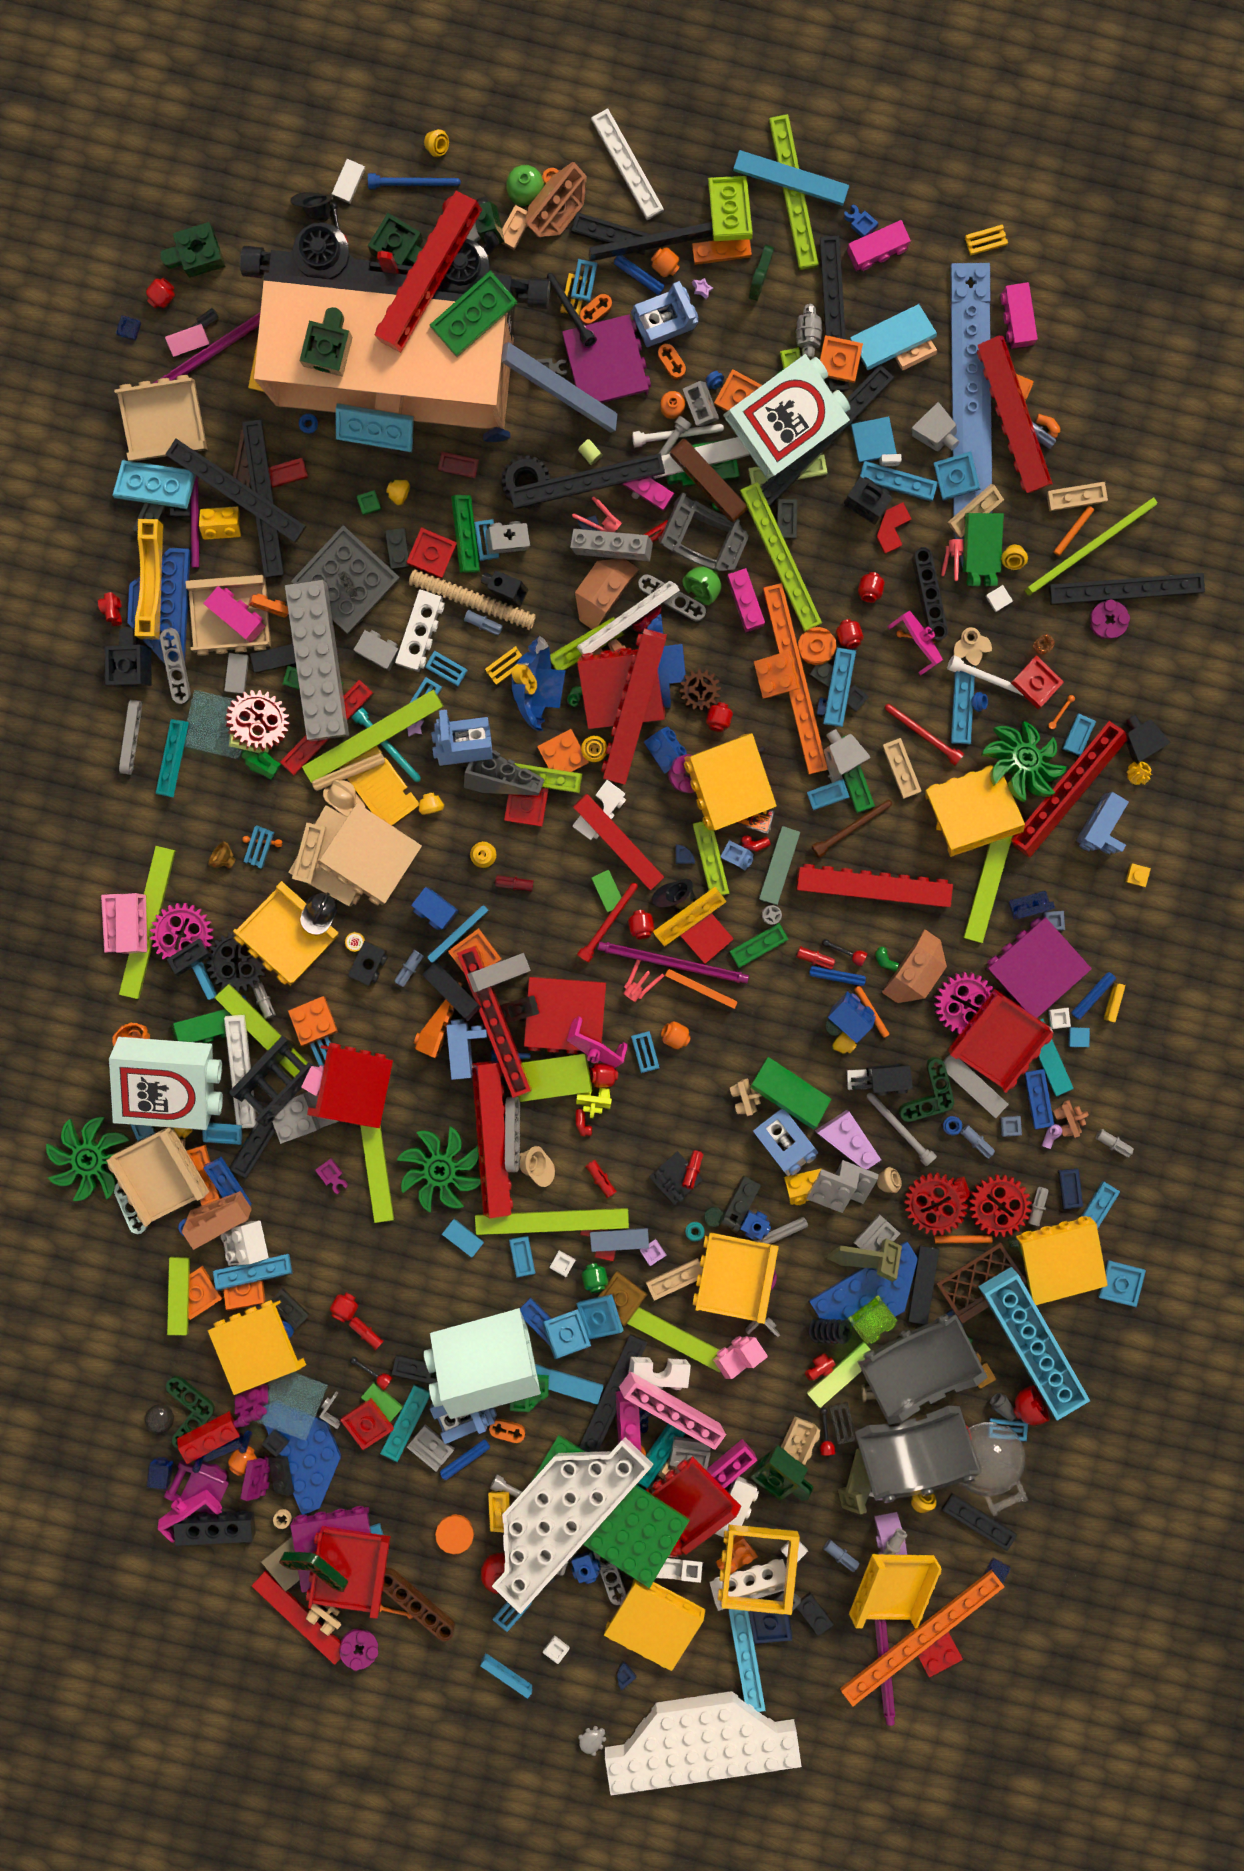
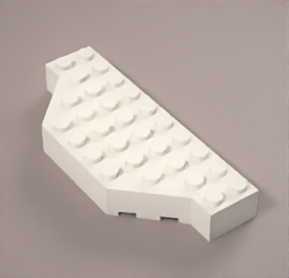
M626 1437L613 1451L558 1453L502 1515L504 1523L505 1572L492 1587L521 1614L654 1464Z
M732 1691L657 1702L625 1744L605 1747V1762L611 1795L802 1767L794 1719L774 1722L772 1719L757 1712L752 1705L742 1701Z

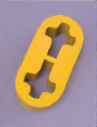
M516 664L512 670L513 680L516 684H526L525 694H534L537 689L536 678L527 665Z

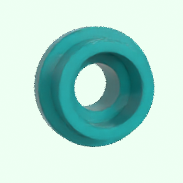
M691 1222L687 1225L685 1233L689 1240L699 1241L703 1238L705 1231L699 1222ZM693 1228H697L699 1230L698 1233L695 1235L691 1233V1230Z

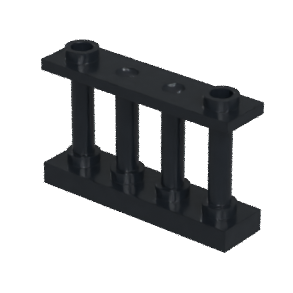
M283 1035L229 1091L235 1099L241 1102L245 1099L260 1114L255 1120L265 1127L274 1121L275 1116L301 1090L311 1066H314L310 1062L305 1065L291 1051L295 1045ZM284 1057H287L300 1071L293 1080L278 1066V1063ZM271 1071L287 1085L279 1094L264 1080ZM257 1085L273 1099L266 1108L251 1094Z

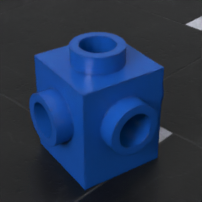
M748 1210L740 1229L746 1232L745 1235L753 1240H756V1238L761 1240L763 1236L766 1237L771 1226H769L770 1222L767 1219V1215L760 1211L754 1213Z
M593 1551L575 1556L571 1561L573 1564L572 1573L575 1579L577 1578L579 1583L585 1582L586 1584L596 1581V1577L600 1574L601 1565L599 1560L595 1559Z

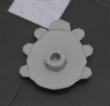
M594 1726L593 1730L587 1728L586 1733L578 1737L581 1750L592 1756L596 1755L598 1749L602 1750V1742L606 1741V1737H603L605 1729L600 1728L598 1730L597 1726Z

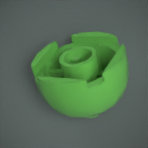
M530 165L515 167L509 173L506 181V190L509 198L514 204L521 207L530 205L544 187L541 173Z
M707 567L693 568L682 580L687 593H694L697 597L693 599L704 605L713 603L721 591L718 573Z

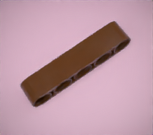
M682 439L669 452L672 459L732 523L748 510L746 504L686 439Z
M386 1568L385 1576L391 1577L392 1582L384 1581L383 1591L439 1640L449 1641L454 1634V1621L396 1570ZM404 1589L407 1594L401 1595L398 1590ZM417 1601L421 1604V1607H415L412 1603ZM433 1614L436 1619L430 1620L427 1618V1615ZM448 1627L450 1631L443 1632L441 1628Z

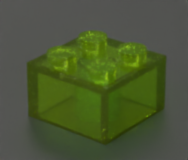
M879 1295L848 1318L866 1344L876 1342L880 1338L881 1333L885 1330L888 1332L893 1329L898 1321Z

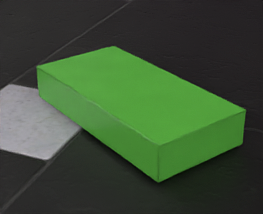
M607 870L592 877V880L606 911L610 912L621 899V895L610 871Z
M373 1382L361 1397L365 1401L372 1398L389 1422L403 1408L391 1395L379 1388L376 1382Z

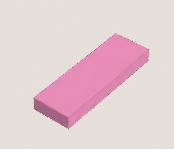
M120 894L101 895L104 952H116V910L114 903L115 895Z

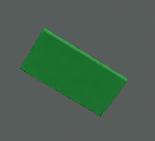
M490 270L429 326L450 351L458 357L516 306L518 302Z
M769 1057L764 1061L750 1086L751 1089L813 1130L818 1126L832 1100Z

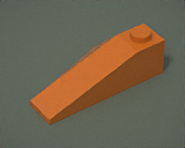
M459 982L458 984L463 987L464 983ZM446 999L422 1029L421 1033L416 1034L414 1040L416 1050L434 1058L439 1056L447 1033V1025L450 1024L455 1010Z

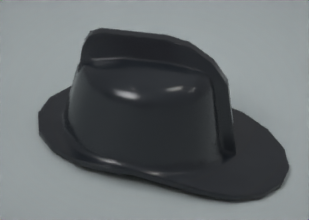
M303 192L294 195L290 202L295 206L302 207L310 219L328 220L331 211L330 201L333 199V196Z
M682 879L665 884L658 888L652 897V902L657 907L672 906L680 910L685 909L692 902L696 901V896L693 892V882L690 879Z
M330 893L312 895L307 901L300 920L302 927L308 933L314 935L322 934L330 927L337 912V904L330 896Z

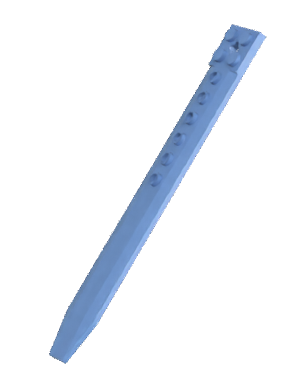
M952 263L950 266L952 420L957 425V433L954 437L959 440L958 446L953 450V456L972 452L981 490L953 498V517L992 484L991 394L989 391L991 385L984 376L983 369L985 367L983 361L981 362L977 355L979 350L978 344L990 340V263ZM969 279L975 282L972 288L965 284ZM954 533L955 539H963V540H964V536H963L962 538H959V537H957L956 534ZM962 553V556L960 557V560H961V564H962V568H963V553Z

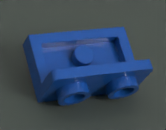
M668 726L644 741L664 774L669 772L675 758L687 754L686 749L676 739L674 731Z

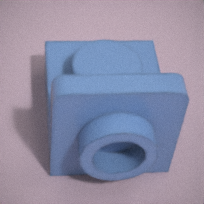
M729 840L720 857L746 870L752 864L754 854Z

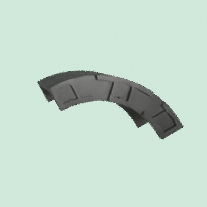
M944 1314L938 1317L937 1321L913 1331L905 1330L899 1334L900 1337L875 1351H867L863 1354L864 1358L858 1361L889 1425L903 1422L920 1410L919 1406L926 1402L932 1404L946 1397L945 1393L955 1389L956 1392L975 1387L988 1378L956 1314L951 1316Z
M946 1406L926 1414L927 1418L918 1421H916V1418L904 1420L894 1427H889V1424L868 1425L855 1432L875 1500H883L884 1503H889L897 1498L918 1494L928 1496L933 1494L934 1490L963 1481L964 1483L972 1482L976 1476L981 1474L960 1406Z

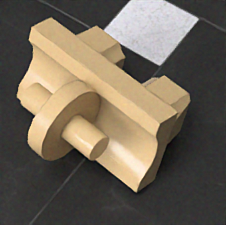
M748 1078L730 1087L732 1096L741 1095L743 1102L735 1104L737 1114H747L749 1116L757 1112L756 1105L761 1104L759 1097L762 1095L750 1088Z
M313 1604L306 1616L309 1622L314 1625L320 1616L326 1621L320 1630L327 1636L335 1628L339 1629L341 1622L330 1614L332 1612L337 1616L340 1613L337 1608L324 1606L327 1608L325 1611L319 1605Z

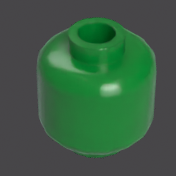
M597 1263L587 1265V1269L581 1274L584 1288L590 1291V1293L604 1291L608 1285L606 1269L598 1266Z

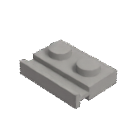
M878 1214L856 1238L854 1243L860 1249L880 1252L882 1241L886 1238L894 1241L900 1235V1232Z
M426 1424L407 1445L410 1451L434 1471L439 1469L455 1449L449 1443L445 1444L443 1439Z
M674 1436L669 1465L677 1467L682 1460L685 1459L687 1461L693 1456L707 1470L711 1447L697 1439Z

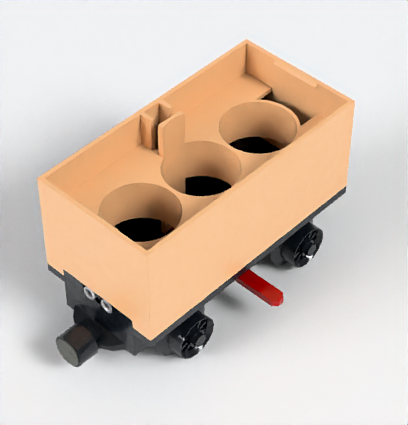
M324 222L313 223L303 228L297 235L291 252L278 250L265 252L262 247L243 246L240 255V271L242 276L263 278L264 276L254 379L276 406L336 413V405L339 403L414 416V421L490 430L494 427L504 429L511 368L501 361L504 344L509 342L513 345L515 306L458 357L450 351L429 326L490 271L489 258L477 242L466 238L401 353L381 343L374 334L377 325L382 322L386 315L388 306L395 299L397 290L403 285L408 271L413 266L397 265L393 254L386 251L378 252L377 259L379 263L354 259L349 254L348 242L344 234L335 226ZM494 274L517 302L528 304V308L547 310L550 297L549 279L530 277V280L512 279V276ZM331 307H336L344 315L342 329L349 330L353 337L343 377L303 367L299 361L309 320L322 323L325 311Z

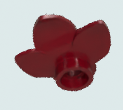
M661 604L631 624L636 632H642L644 628L647 629L651 621L660 614Z

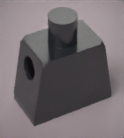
M494 571L493 575L485 572L481 578V583L487 585L492 594L521 607L528 593V588L521 580L499 571Z
M1135 714L1126 720L1131 728L1126 733L1128 739L1126 745L1133 762L1138 763L1171 743L1151 719L1141 724Z

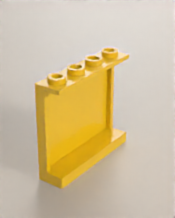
M752 733L741 735L732 741L695 755L684 757V767L687 773L690 774L692 779L690 781L693 791H696L698 797L697 805L703 812V822L709 830H718L776 807Z
M993 765L986 766L978 772H969L964 777L958 779L951 778L946 783L940 785H931L926 789V800L929 799L948 844L950 857L1024 832L1025 823L1009 791L1005 777L1002 776L995 786L991 782L990 772Z
M281 881L276 886V890L237 930H233V934L235 935V941L241 946L245 944L249 948L248 952L255 959L259 957L264 961L262 965L271 972L273 970L278 974L277 979L284 985L288 983L291 986L338 937L339 933L331 925L322 934L314 935L305 931L301 925L300 918L306 903Z
M1082 1216L1070 1222L1064 1221L1052 1227L1045 1226L1033 1232L1026 1231L1022 1235L1016 1236L1021 1245L1029 1286L1028 1292L1035 1305L1108 1286L1097 1224L1090 1216Z
M715 1233L705 1236L703 1247L707 1248L706 1255H702L700 1267H703L702 1275L698 1274L696 1286H700L699 1293H695L693 1305H696V1310L765 1324L779 1246Z
M272 1300L261 1304L262 1308L259 1309L256 1306L245 1310L246 1314L242 1316L240 1313L230 1316V1321L225 1322V1319L213 1323L214 1327L208 1330L234 1395L295 1372L306 1365L304 1358L297 1360L276 1308V1305L281 1303L280 1300L274 1303Z
M872 1554L849 1612L855 1628H863L866 1619L911 1620L914 1628H918L942 1570L935 1556Z
M634 1579L631 1589L611 1622H607L604 1636L672 1671L703 1623L705 1609L655 1582L648 1588Z

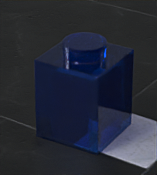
M164 1457L154 1459L149 1466L147 1487L166 1490L171 1482L173 1461H168Z

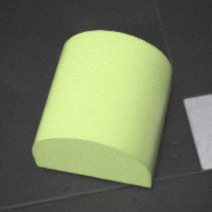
M587 439L578 449L590 465H593L602 458L601 452L590 439Z

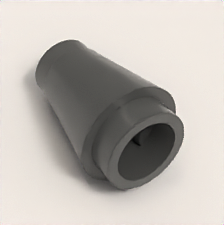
M997 1393L991 1398L990 1404L993 1410L1008 1421H1013L1016 1418L1014 1408L1006 1395Z

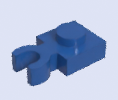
M856 205L851 206V211L854 214L844 212L845 220L852 222L851 228L861 237L871 234L878 228V222L866 211L860 214Z

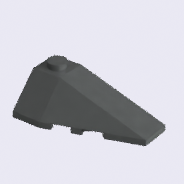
M492 750L493 759L469 762L465 771L464 788L481 793L539 796L544 784L542 777L526 768L521 769L515 765L514 761L504 759L495 750Z

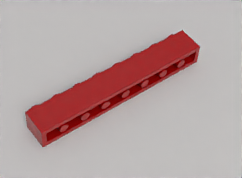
M458 191L449 199L444 213L440 215L436 227L429 234L423 250L418 253L415 264L408 271L403 285L397 290L392 304L388 306L386 315L376 327L374 335L381 343L400 353L402 352L482 212V208L476 200Z
M997 336L978 344L979 350L977 355L979 360L983 361L985 367L983 373L986 380L990 382L991 387L989 391L992 398L996 400L997 406H995L997 415L1002 418V430L1005 436H1008V448L1010 453L1014 454L1016 460L1014 461L1016 471L1020 472L1022 489L1026 490V493H1032L1052 485L1051 477L1004 336Z
M645 628L643 634H638L636 645L639 646L638 653L634 652L631 664H634L633 671H628L626 682L629 683L628 689H623L621 696L624 704L623 707H618L616 718L619 719V722L612 729L611 736L614 737V740L607 747L606 754H609L608 761L604 760L601 769L602 772H605L603 779L626 784L664 649L666 634Z
M1110 721L1104 726L1053 788L1055 794L1046 797L1025 822L1024 832L1014 835L1011 839L1016 849L1029 858L1034 854L1128 740L1123 729Z
M803 864V867H798L797 891L951 907L953 884H948V880L937 879L936 882H929V878L917 877V880H911L908 875H898V878L891 877L890 873L879 872V876L872 875V871L860 870V874L853 873V869L841 868L840 872L833 871L834 867L822 866V869H814L815 865Z
M477 945L458 952L457 955L473 997L481 1006L479 1009L480 1015L512 1097L530 1092L532 1087L493 987L490 986L474 992L467 976L469 973L485 968Z
M496 1061L472 1063L483 1215L489 1219L511 1215L513 1202L509 1191L512 1187L511 1181L505 1169V1105L502 1101L504 1087L501 1084L503 1071L499 1062Z

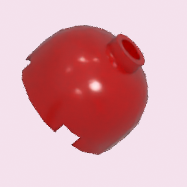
M1034 1385L1028 1386L1018 1393L1015 1398L1014 1413L1024 1423L1037 1426L1049 1421L1050 1415L1047 1406H1043L1041 1401L1043 1398Z
M505 1553L490 1555L481 1567V1581L484 1587L494 1594L499 1593L492 1585L505 1572Z

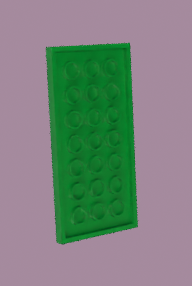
M559 1435L532 1481L558 1453L585 1451ZM635 1485L583 1545L650 1588L690 1519L638 1485Z

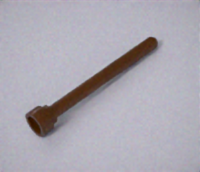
M890 800L884 801L826 841H817L811 845L812 850L818 858L826 855L829 847L891 807L892 802Z

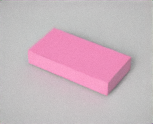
M202 324L165 337L173 357L209 344Z

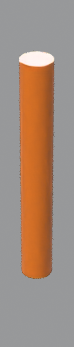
M1088 506L1053 551L1057 556L1062 554L1094 512V508Z
M861 986L855 987L854 991L862 1004L874 1011L876 1016L874 1024L882 1037L885 1038L890 1035Z
M992 1235L934 1236V1243H992Z

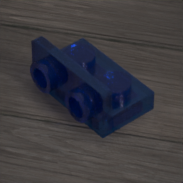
M1046 891L1009 901L1013 919H1020L1055 909L1054 901L1049 902Z

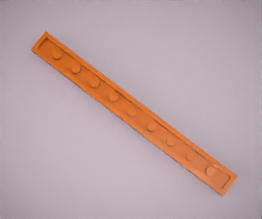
M780 583L764 587L763 592L778 653L792 652L800 689L790 691L788 694L808 775L826 771L828 768L783 585Z
M990 1570L841 1687V1692L852 1706L856 1705L1002 1590L1004 1585L995 1573Z

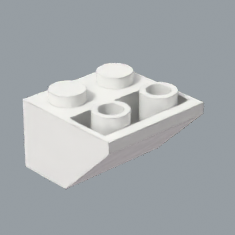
M261 1221L245 1222L221 1234L228 1266L247 1265L269 1258Z

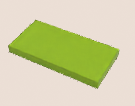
M747 176L708 178L713 241L752 239Z
M585 1053L522 1062L532 1090L517 1096L520 1102L592 1092L588 1060Z

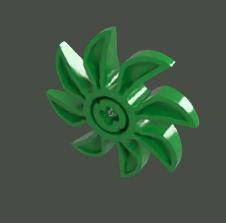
M1025 721L1022 722L1023 741L1020 732L1008 726L995 727L993 731L1002 741L990 743L981 754L984 757L1000 759L990 772L992 784L995 786L1002 776L1010 773L1012 778L1007 785L1011 794L1018 800L1026 801L1025 782L1027 789L1037 796L1049 797L1054 795V790L1045 781L1058 779L1067 767L1048 763L1057 753V743L1054 737L1045 747L1039 750L1036 748V744L1040 740V735L1031 724Z
M105 1117L94 1118L85 1124L81 1131L84 1140L83 1144L77 1136L72 1119H69L64 1124L61 1132L62 1143L71 1148L73 1154L65 1152L49 1143L46 1144L47 1155L53 1163L58 1166L67 1163L72 1164L71 1170L48 1177L52 1183L59 1186H67L75 1183L79 1174L83 1176L73 1201L86 1199L94 1192L96 1188L94 1174L97 1175L101 1182L106 1199L110 1198L114 1193L117 1183L116 1176L105 1168V1164L108 1165L106 1160L113 1154L107 1155L105 1150L113 1145L130 1141V1139L122 1133L110 1132L103 1135L99 1144H97L95 1139ZM86 1157H92L91 1161H86Z
M449 1126L448 1147L445 1153L440 1151L441 1139L435 1133L426 1130L417 1131L416 1133L427 1145L432 1156H427L421 1148L417 1147L409 1148L399 1155L398 1161L415 1162L424 1165L423 1169L412 1168L405 1174L401 1183L402 1193L416 1182L425 1178L428 1182L419 1190V1201L425 1210L431 1213L432 1195L435 1186L440 1187V1200L445 1205L451 1208L464 1207L448 1183H454L460 1191H470L481 1184V1180L478 1177H468L456 1173V1170H470L476 1164L479 1157L478 1145L464 1157L454 1160L453 1156L461 1150L462 1146L460 1134L456 1129ZM437 1166H439V1167H442V1166H443V1167H444V1170H443L444 1173H442L441 1171L437 1172V1171H436V1170H437Z

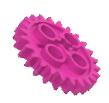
M176 903L175 909L169 905V911L167 912L165 909H162L163 916L156 915L159 921L152 922L156 926V929H150L151 932L155 933V936L150 937V939L156 940L152 947H159L156 953L163 952L162 959L171 957L182 950L185 941L193 943L200 938L205 946H212L208 942V939L214 938L209 935V932L214 929L208 928V925L212 922L205 921L208 916L207 914L200 915L202 909L194 911L195 905H192L190 909H188L187 903H184L182 908L179 903ZM175 916L181 919V924L178 927L172 924V919ZM186 918H189V923L184 930L186 937L181 938L179 947L175 950V945L180 938L178 931L183 930ZM193 923L199 926L197 934H193L190 931V926ZM167 934H171L174 937V942L171 945L165 942Z
M962 972V977L955 973L954 980L948 977L949 983L947 984L942 981L944 988H937L941 994L934 996L939 1000V1002L934 1003L935 1006L939 1007L935 1013L941 1014L938 1020H945L943 1026L947 1027L950 1025L949 1030L952 1032L956 1028L957 1033L960 1034L970 1021L965 1019L967 1012L972 1011L974 1016L977 1011L952 999L950 996L955 995L980 1008L992 993L989 991L993 988L991 985L986 986L987 980L981 981L982 976L977 975L974 979V973L972 972L968 977L966 972ZM965 986V993L958 995V988ZM981 994L982 1001L975 1004L974 999L976 995ZM956 1003L955 1011L949 1012V1005Z

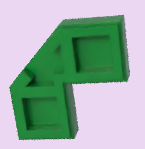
M537 1374L541 1394L511 1402L510 1411L530 1412L535 1405L544 1400L549 1394V1375Z

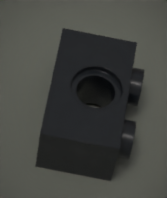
M364 941L348 976L368 986L372 982L376 983L380 975L378 973L380 965L384 966L387 961V950ZM369 958L374 961V967L371 970L365 967V961Z

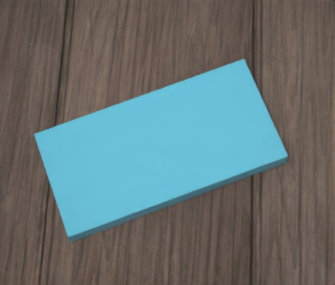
M918 304L850 337V341L863 343L860 359L866 369L869 370L937 337V333Z
M337 403V440L412 452L414 416Z
M122 460L113 496L118 499L187 509L196 475L186 469Z

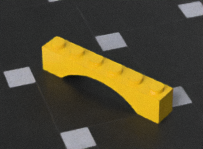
M138 519L140 592L135 615V636L139 639L160 640L163 524L158 519Z

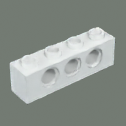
M419 589L395 662L398 666L420 672V669L425 667L427 658L424 656L426 650H430L433 639L430 638L432 632H436L439 621L436 620L438 614H442L445 606L441 596ZM425 609L432 610V615L429 618L422 616ZM420 627L426 628V633L423 636L416 635V631ZM418 645L420 646L419 653L411 654V647Z
M775 1559L762 1566L755 1565L749 1570L732 1573L729 1579V1587L735 1586L736 1589L732 1592L728 1591V1596L758 1599L784 1591L786 1567L783 1559ZM767 1575L773 1576L770 1580H764ZM720 1577L710 1582L718 1611L726 1609L721 1607V1601L718 1600V1589H722ZM748 1581H754L753 1585L747 1586L746 1583Z

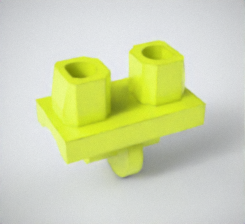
M600 1088L598 1097L591 1096V1092L577 1094L576 1104L585 1105L583 1111L590 1112V1118H594V1113L602 1114L603 1108L610 1109L612 1101L610 1089Z

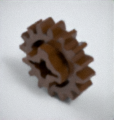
M698 669L697 674L690 671L691 676L685 675L684 679L686 682L680 683L684 687V689L679 690V693H684L681 700H687L686 706L693 705L692 710L699 707V710L702 711L704 706L709 710L710 703L716 704L714 698H720V695L716 693L721 690V687H716L719 680L714 681L715 674L713 673L709 676L708 670L701 673V670ZM696 678V683L688 687V684ZM703 678L707 679L711 685H707ZM699 682L702 689H705L701 698L699 692L695 691L699 686ZM713 693L711 698L704 702V697L707 694ZM689 695H693L697 702L693 701Z

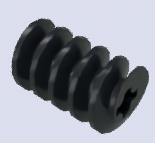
M813 1319L809 1325V1336L815 1343L846 1344L852 1336V1325L847 1319Z

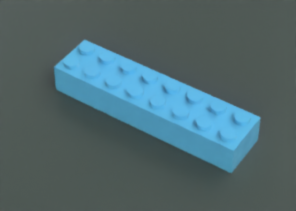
M1010 1267L978 1286L1055 1419L1059 1420L1090 1402L1018 1273Z

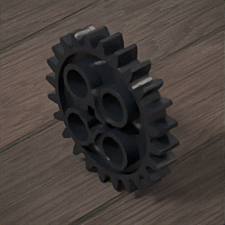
M228 932V938L221 935L222 941L215 940L217 946H210V949L214 952L213 954L210 953L211 956L209 957L211 960L206 962V964L212 966L207 971L213 973L210 978L212 980L217 979L215 984H222V989L230 984L234 989L236 988L238 993L241 992V988L248 992L249 985L255 989L254 982L262 983L259 977H266L263 970L267 969L262 965L264 961L259 957L255 959L251 954L244 956L243 952L248 947L245 944L241 946L235 941V936ZM237 945H239L238 953H237V950H236V946H237ZM231 948L233 951L232 955L225 957V951ZM239 957L242 962H239L237 966L234 962L238 961ZM251 966L252 972L249 975H244V969ZM232 967V974L225 976V970ZM238 967H239L240 978H237Z

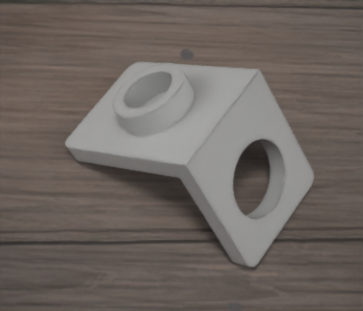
M769 1317L765 1319V1325L779 1337L780 1334L775 1329L777 1325ZM752 1321L745 1328L746 1333L750 1334L760 1323Z
M335 1392L331 1399L327 1397L321 1406L324 1410L319 1416L336 1429L339 1428L342 1422L326 1411L336 1398L338 1392Z

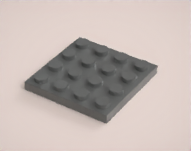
M343 525L291 582L298 584L324 580L328 585L332 620L349 635L400 580V577Z

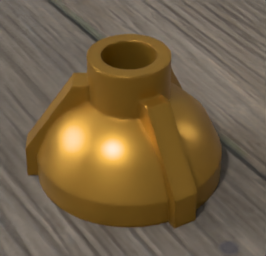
M223 841L214 849L208 860L209 866L214 868L222 866L231 868L233 866L235 858L232 857L233 853L228 843Z

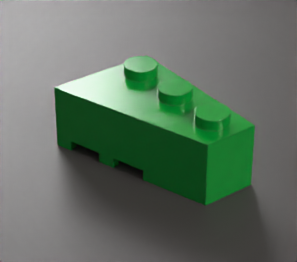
M224 1009L173 1023L170 1027L174 1041L196 1042L202 1040V1043L213 1041V1037L221 1035V1038L226 1037L224 1018L225 1016L232 1015Z

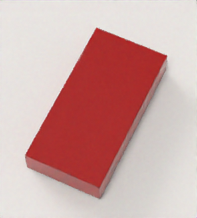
M303 458L269 467L272 488L309 478Z

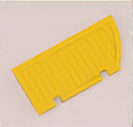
M375 746L374 748L370 749L364 754L358 756L352 761L341 766L340 769L348 767L352 764L365 760L379 753L382 754V752L378 748V746ZM384 758V764L347 779L354 786L370 811L392 826L419 806V802L411 792L405 795L403 791L407 789V786L389 761Z

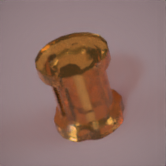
M1048 634L1042 635L1034 641L1033 648L1038 654H1045L1054 647V639ZM1044 641L1047 647L1043 648V645L1040 643Z

